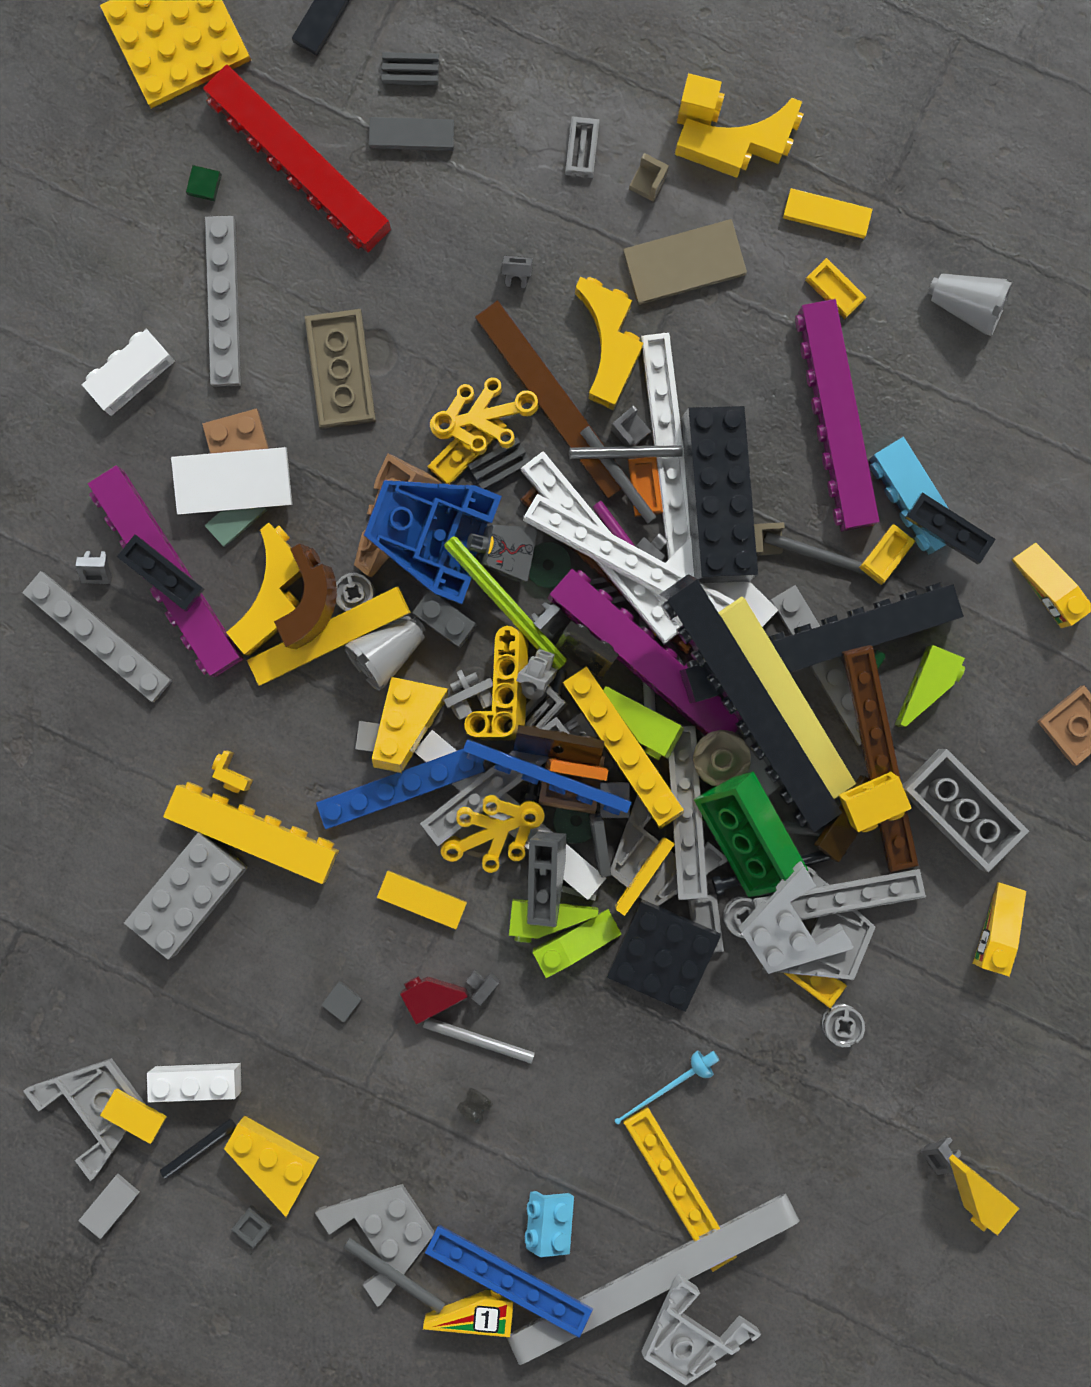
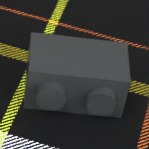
M428 590L412 612L416 617L460 649L477 627L476 623L430 590Z

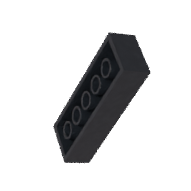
M745 406L688 407L681 417L694 577L701 583L750 582L758 576Z

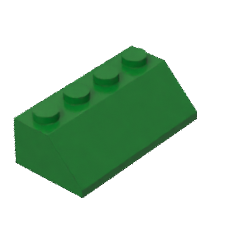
M754 771L732 777L694 799L748 897L776 892V886L782 879L786 881L794 872L793 867L800 861L808 871Z

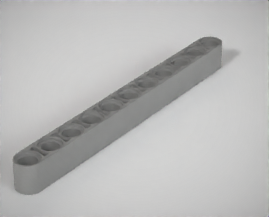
M786 1193L720 1225L718 1230L713 1229L699 1236V1240L695 1242L691 1240L578 1298L577 1300L593 1308L582 1334L669 1290L678 1274L689 1280L797 1224L800 1220ZM541 1317L512 1332L510 1337L506 1338L518 1364L522 1365L577 1336Z

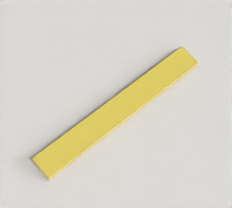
M740 597L718 612L832 797L835 799L839 794L856 784L746 599Z

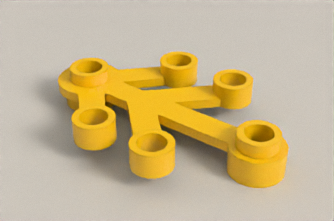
M489 378L486 380L484 390L469 413L458 415L464 404L471 403L475 398L473 388L468 384H463L457 389V396L447 411H440L432 417L430 428L435 437L439 439L454 437L470 446L471 451L475 455H482L486 452V439L480 435L473 436L461 427L472 425L497 439L502 448H510L515 443L514 433L510 429H502L489 420L518 413L522 416H531L538 409L537 396L531 391H522L516 396L515 402L486 409L491 399L499 396L502 392L500 380ZM492 384L498 386V388L494 391L488 389V387ZM464 391L471 393L468 397L461 396ZM525 403L532 404L530 409L522 408ZM443 423L450 425L449 428L444 430L440 429V426ZM504 435L511 437L507 442L501 440ZM476 442L483 443V446L479 449L473 447Z
M494 795L486 796L482 802L483 811L488 815H495L501 812L512 816L506 820L473 812L469 807L460 808L456 814V820L460 826L468 827L474 824L486 829L464 839L450 836L441 844L442 857L450 862L457 861L463 856V852L493 839L488 853L482 858V867L488 873L496 872L499 869V855L508 832L519 827L515 841L508 846V856L513 861L522 860L525 857V843L530 830L539 827L544 821V810L538 803L526 801L518 806L501 801ZM489 802H494L496 806L494 808H489L486 806V804ZM463 814H468L470 818L467 820H463L460 818V816ZM527 814L535 815L532 819L525 818ZM449 849H455L457 853L451 854L447 851ZM520 849L521 852L519 854L512 853V850ZM489 860H493L496 862L494 865L491 866L486 864V862Z

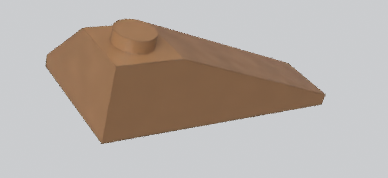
M387 454L374 484V489L378 490L375 503L384 480L432 484L442 483L427 472L391 454ZM369 505L367 514L371 515L374 505ZM364 530L361 535L354 566L367 576L373 577L389 556L364 536Z

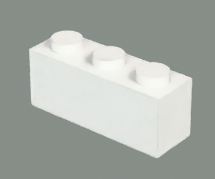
M146 329L143 332L134 334L124 349L112 353L107 359L108 362L103 367L91 371L82 386L100 407L112 416L173 364L175 360Z
M241 1063L155 1066L147 1073L148 1102L235 1099L241 1093Z

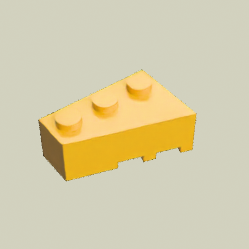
M391 677L372 755L374 768L402 773L419 746L424 734L434 722V718L439 710L444 706V699L448 698L447 688Z
M244 1116L237 1124L224 1148L285 1217L288 1215L319 1159L315 1154L247 1116Z

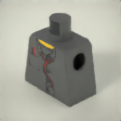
M486 526L483 536L472 533L469 535L466 548L480 553L478 562L485 569L515 582L528 581L538 529L536 527Z

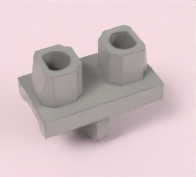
M539 649L535 657L532 656L529 659V663L518 673L516 681L521 683L522 693L528 699L536 700L542 697L546 687L555 678L558 669L552 668L554 654Z
M462 670L457 671L460 680L451 683L450 686L453 692L460 688H464V691L444 699L447 708L452 709L459 720H463L472 713L467 700L477 696L483 709L492 706V679L489 678L470 687L469 684L479 680L476 672L465 677Z

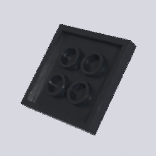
M641 899L608 971L607 978L686 1012L721 938V933Z

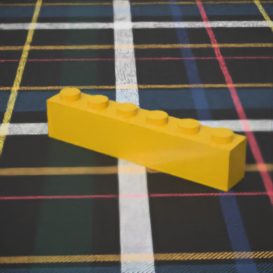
M586 666L565 680L563 684L598 738L604 741L605 748L659 829L684 814V809L588 667Z
M187 782L186 786L176 785L164 813V818L320 884L326 882L339 850L333 848V842L318 837L317 841L307 837V831L292 826L291 830L280 826L281 820L266 815L265 818L254 815L256 810L246 805L239 804L237 808L228 804L229 799L220 794L213 793L211 797L202 793L203 788L194 783Z

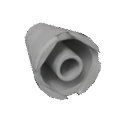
M941 274L939 279L933 278L928 294L932 295V302L983 334L991 336L1001 317L1005 301L1008 299L1013 282L999 278Z
M406 616L350 641L345 645V651L359 672L362 671L368 677L366 681L374 689L380 691L424 640L423 632L425 627L418 618L414 617L412 619Z

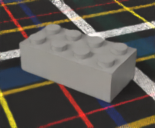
M938 749L902 785L907 798L979 870L989 872L1029 832L947 749Z
M197 833L126 919L124 924L169 960L179 953L247 870L248 866L214 838Z

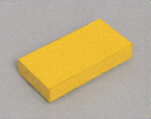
M827 258L805 279L825 300L836 299L838 312L844 319L866 299V296Z
M892 524L859 568L882 585L916 541L898 526Z
M118 1088L114 1090L100 1115L149 1144L154 1141L167 1118L166 1115Z

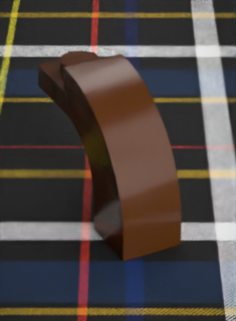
M303 544L290 548L304 580L302 600L292 612L274 621L285 647L291 649H298L306 645L324 630L332 617L337 598L336 579L332 567L324 564L318 565L320 558L317 552Z

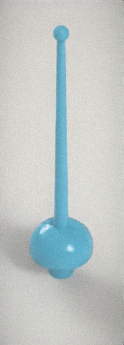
M696 1051L691 1057L692 1068L622 1117L616 1118L615 1123L620 1124L623 1119L695 1073L702 1078L712 1077L714 1073L711 1066L720 1061L716 1053L712 1051L703 1056L699 1051Z

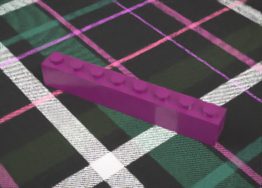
M836 299L805 304L801 306L798 315H795V324L797 331L802 332L803 342L800 345L803 360L807 359L809 370H806V380L808 387L813 388L814 398L811 399L812 411L814 415L818 414L820 423L817 426V436L819 442H823L825 453L822 454L824 469L829 470L831 481L827 482L830 498L834 497L836 508L833 509L834 522L836 526H840L841 532L874 526L880 521Z
M116 465L87 483L92 490L89 493L92 501L98 508L102 506L107 514L104 517L106 523L112 531L117 530L122 537V540L119 541L122 548L136 534L192 578L122 468ZM154 586L150 588V592L158 603L163 602L168 611L165 612V615L174 627L178 625L183 633L180 638L189 651L194 650L198 657L195 662L204 675L208 673L209 676L217 677L244 659L202 593L189 610L184 611Z
M571 569L547 597L549 601L558 606L564 614L650 687L689 723L695 726L703 735L706 736L710 732L718 730L733 732L738 730L735 723L739 720L734 713L732 715L728 713L719 695L696 703H689L680 670L686 669L687 665L683 666L676 660L678 656L671 648L666 645L661 647L655 641L656 636L649 629L638 627L633 622L635 618L626 609L621 608L619 610L611 603L613 599L608 593L602 589L597 591L591 586V579L580 570L575 572Z

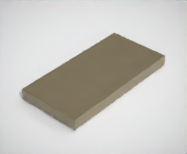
M732 219L623 249L638 305L735 279L747 274Z
M361 309L305 316L319 428L326 429L376 422Z

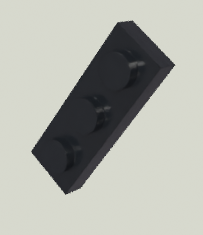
M923 492L918 496L905 519L977 565L982 562L996 540Z
M136 534L117 556L184 611H188L205 590Z

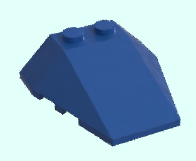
M384 480L364 536L434 594L462 604L472 577L468 576L469 574L446 550L444 544L451 537L455 536L466 547L471 533L483 536L487 524L492 523L502 496L475 485ZM469 550V552L475 557L477 552Z

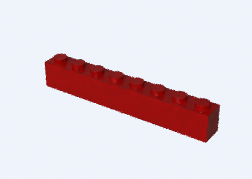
M228 64L203 87L208 97L206 100L207 104L217 114L222 111L228 117L226 122L237 133L242 131L248 137L246 141L256 152L262 150L268 156L266 158L267 162L277 172L280 169L288 175L286 180L297 191L302 189L308 195L306 197L307 201L316 210L322 208L328 214L326 218L337 230L342 228L349 235L346 238L356 249L362 247L369 253L391 230L389 220Z

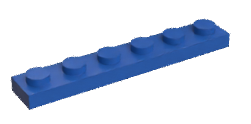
M467 739L463 751L468 753L467 758L483 764L484 760L496 763L494 769L510 774L512 770L523 774L521 779L537 785L539 780L549 783L548 789L563 795H565L566 790L577 794L576 800L592 805L593 801L604 804L603 810L618 816L620 811L628 813L631 801L562 774L549 771L546 768Z
M461 749L406 769L402 773H395L316 802L326 830L486 772L484 763L481 764L468 759V753Z
M441 1225L437 1227L425 1251L427 1255L579 1338L593 1311V1308Z

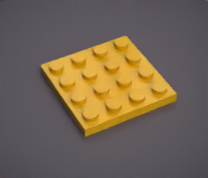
M109 0L100 5L151 109L210 81L226 64L235 69L251 61L222 0Z

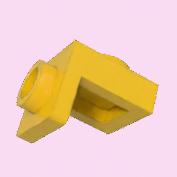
M224 751L222 755L218 754L213 762L212 769L215 771L212 777L224 782L223 787L239 794L240 790H249L253 779L228 769L234 753Z

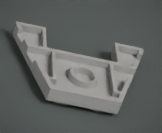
M636 796L630 818H628L610 867L611 875L626 887L629 886L659 843L656 838L644 830V826L651 819V815L638 796ZM709 842L705 844L704 853L707 875L716 867L727 862V858ZM671 850L638 896L657 906L678 893L676 855Z
M801 861L793 867L794 872L786 881L782 879L776 886L777 891L767 902L763 900L738 927L768 974L854 948L840 923L813 939L790 903L791 901L816 886Z
M807 866L808 873L816 884L814 888L829 885L812 868ZM858 910L816 917L810 932L813 939L840 923L854 948L776 972L854 980L875 926Z
M112 1058L29 1086L23 1091L38 1112L64 1094L98 1140V1143L75 1160L90 1181L98 1175L127 1132L100 1116L114 1090L118 1088L146 1104Z
M403 1184L369 1193L367 1196L353 1200H344L332 1206H323L315 1212L329 1235L355 1218L382 1260L403 1275L434 1235V1230ZM378 1272L364 1281L363 1286L378 1307L396 1284Z
M678 1274L672 1283L641 1352L645 1360L682 1384L687 1385L715 1367L716 1360L727 1353L733 1355L740 1350L739 1345L750 1338L752 1341L756 1340L761 1333L755 1325L739 1315L721 1337H718L685 1315L683 1312L698 1297L700 1292L696 1285Z

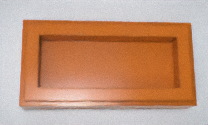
M657 458L629 459L628 468L631 483L653 513L662 514L663 507ZM633 505L634 517L641 516Z
M551 757L547 758L546 769L549 771L607 781L608 770L603 766Z

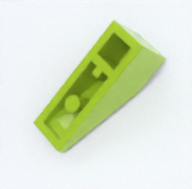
M934 645L927 646L895 725L906 727L955 684V681L959 682L965 671V666L962 665L965 658Z
M605 686L604 693L639 743L646 747L644 752L657 760L661 756L669 759L684 728L680 724Z
M513 898L509 936H515L514 941L530 943L532 938L538 939L598 916L599 910L598 907L560 903L556 927L527 924L528 900Z
M609 909L600 912L598 916L588 919L534 947L533 954L545 977L548 978L620 936L621 932Z

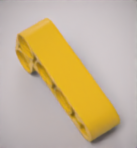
M512 626L500 628L495 636L492 711L472 712L465 719L464 726L466 732L482 740H516L518 725L525 726L526 697L522 693L521 683L516 680L518 673L528 664V639L521 631ZM514 663L515 669L513 673L507 675V667ZM513 691V700L506 704L505 697L507 693ZM484 719L485 728L483 731L478 732V723ZM511 719L512 728L506 733L504 725L506 721Z

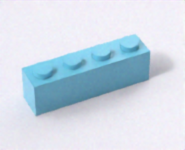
M902 437L874 454L869 459L871 462L870 469L877 479L881 478L885 484V493L892 503L896 502L900 508V517L907 527L911 526L915 532V541L922 551L926 550L929 555L946 544L911 523L905 517L922 492L946 508L948 507L905 438Z

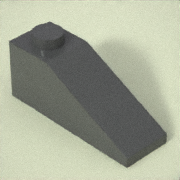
M538 831L529 839L527 924L549 927L557 926L566 862V834Z

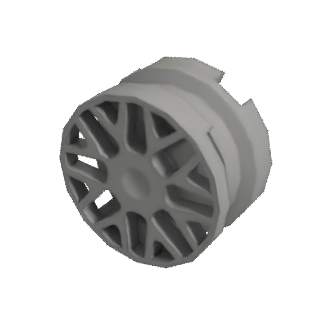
M348 573L336 582V603L344 611H348L376 597L373 584L364 575Z
M747 896L733 898L726 904L723 911L725 926L731 933L741 938H744L738 927L754 911L752 898Z
M835 1004L823 1014L821 1020L822 1030L825 1036L835 1045L850 1047L863 1038L865 1022L861 1014L853 1007L846 1004Z

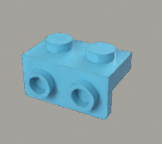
M537 1191L530 1192L527 1204L528 1224L527 1231L525 1232L527 1250L539 1257L570 1254L574 1205L573 1195L569 1193L542 1195Z

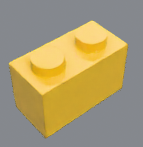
M688 73L677 123L684 125L687 118L710 126L712 121L717 122L725 95L719 92L722 82Z
M892 772L839 794L848 820L857 832L872 831L878 827V823L887 819L890 821L899 819L905 815L904 812L912 809L900 778Z

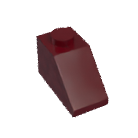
M417 976L404 983L405 989L400 993L416 1025L462 1001L469 994L464 987L428 976L422 980Z

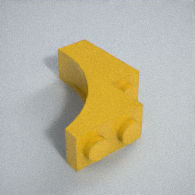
M791 98L783 108L769 118L742 127H715L687 118L677 142L675 155L736 178L741 169H747L752 154L779 164L781 156H788L794 140L789 138L791 130H798L804 115L799 112L802 101Z
M580 277L575 288V295L584 303L592 315L601 345L600 365L588 399L614 410L642 351L643 342H640V338L631 332L625 331L624 334L620 332L631 308L632 300L628 299L629 296L621 290L613 289L611 291L602 287L603 284L597 279Z
M268 523L260 529L266 549L264 580L260 592L249 611L226 632L243 654L248 656L278 633L274 621L289 614L300 604L290 591L284 592L302 574L290 550L291 547L286 542L290 537L280 525L274 528V526Z

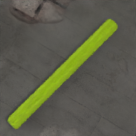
M455 536L451 537L444 544L446 550L537 650H544L555 655L552 667L560 669L567 662L566 658Z

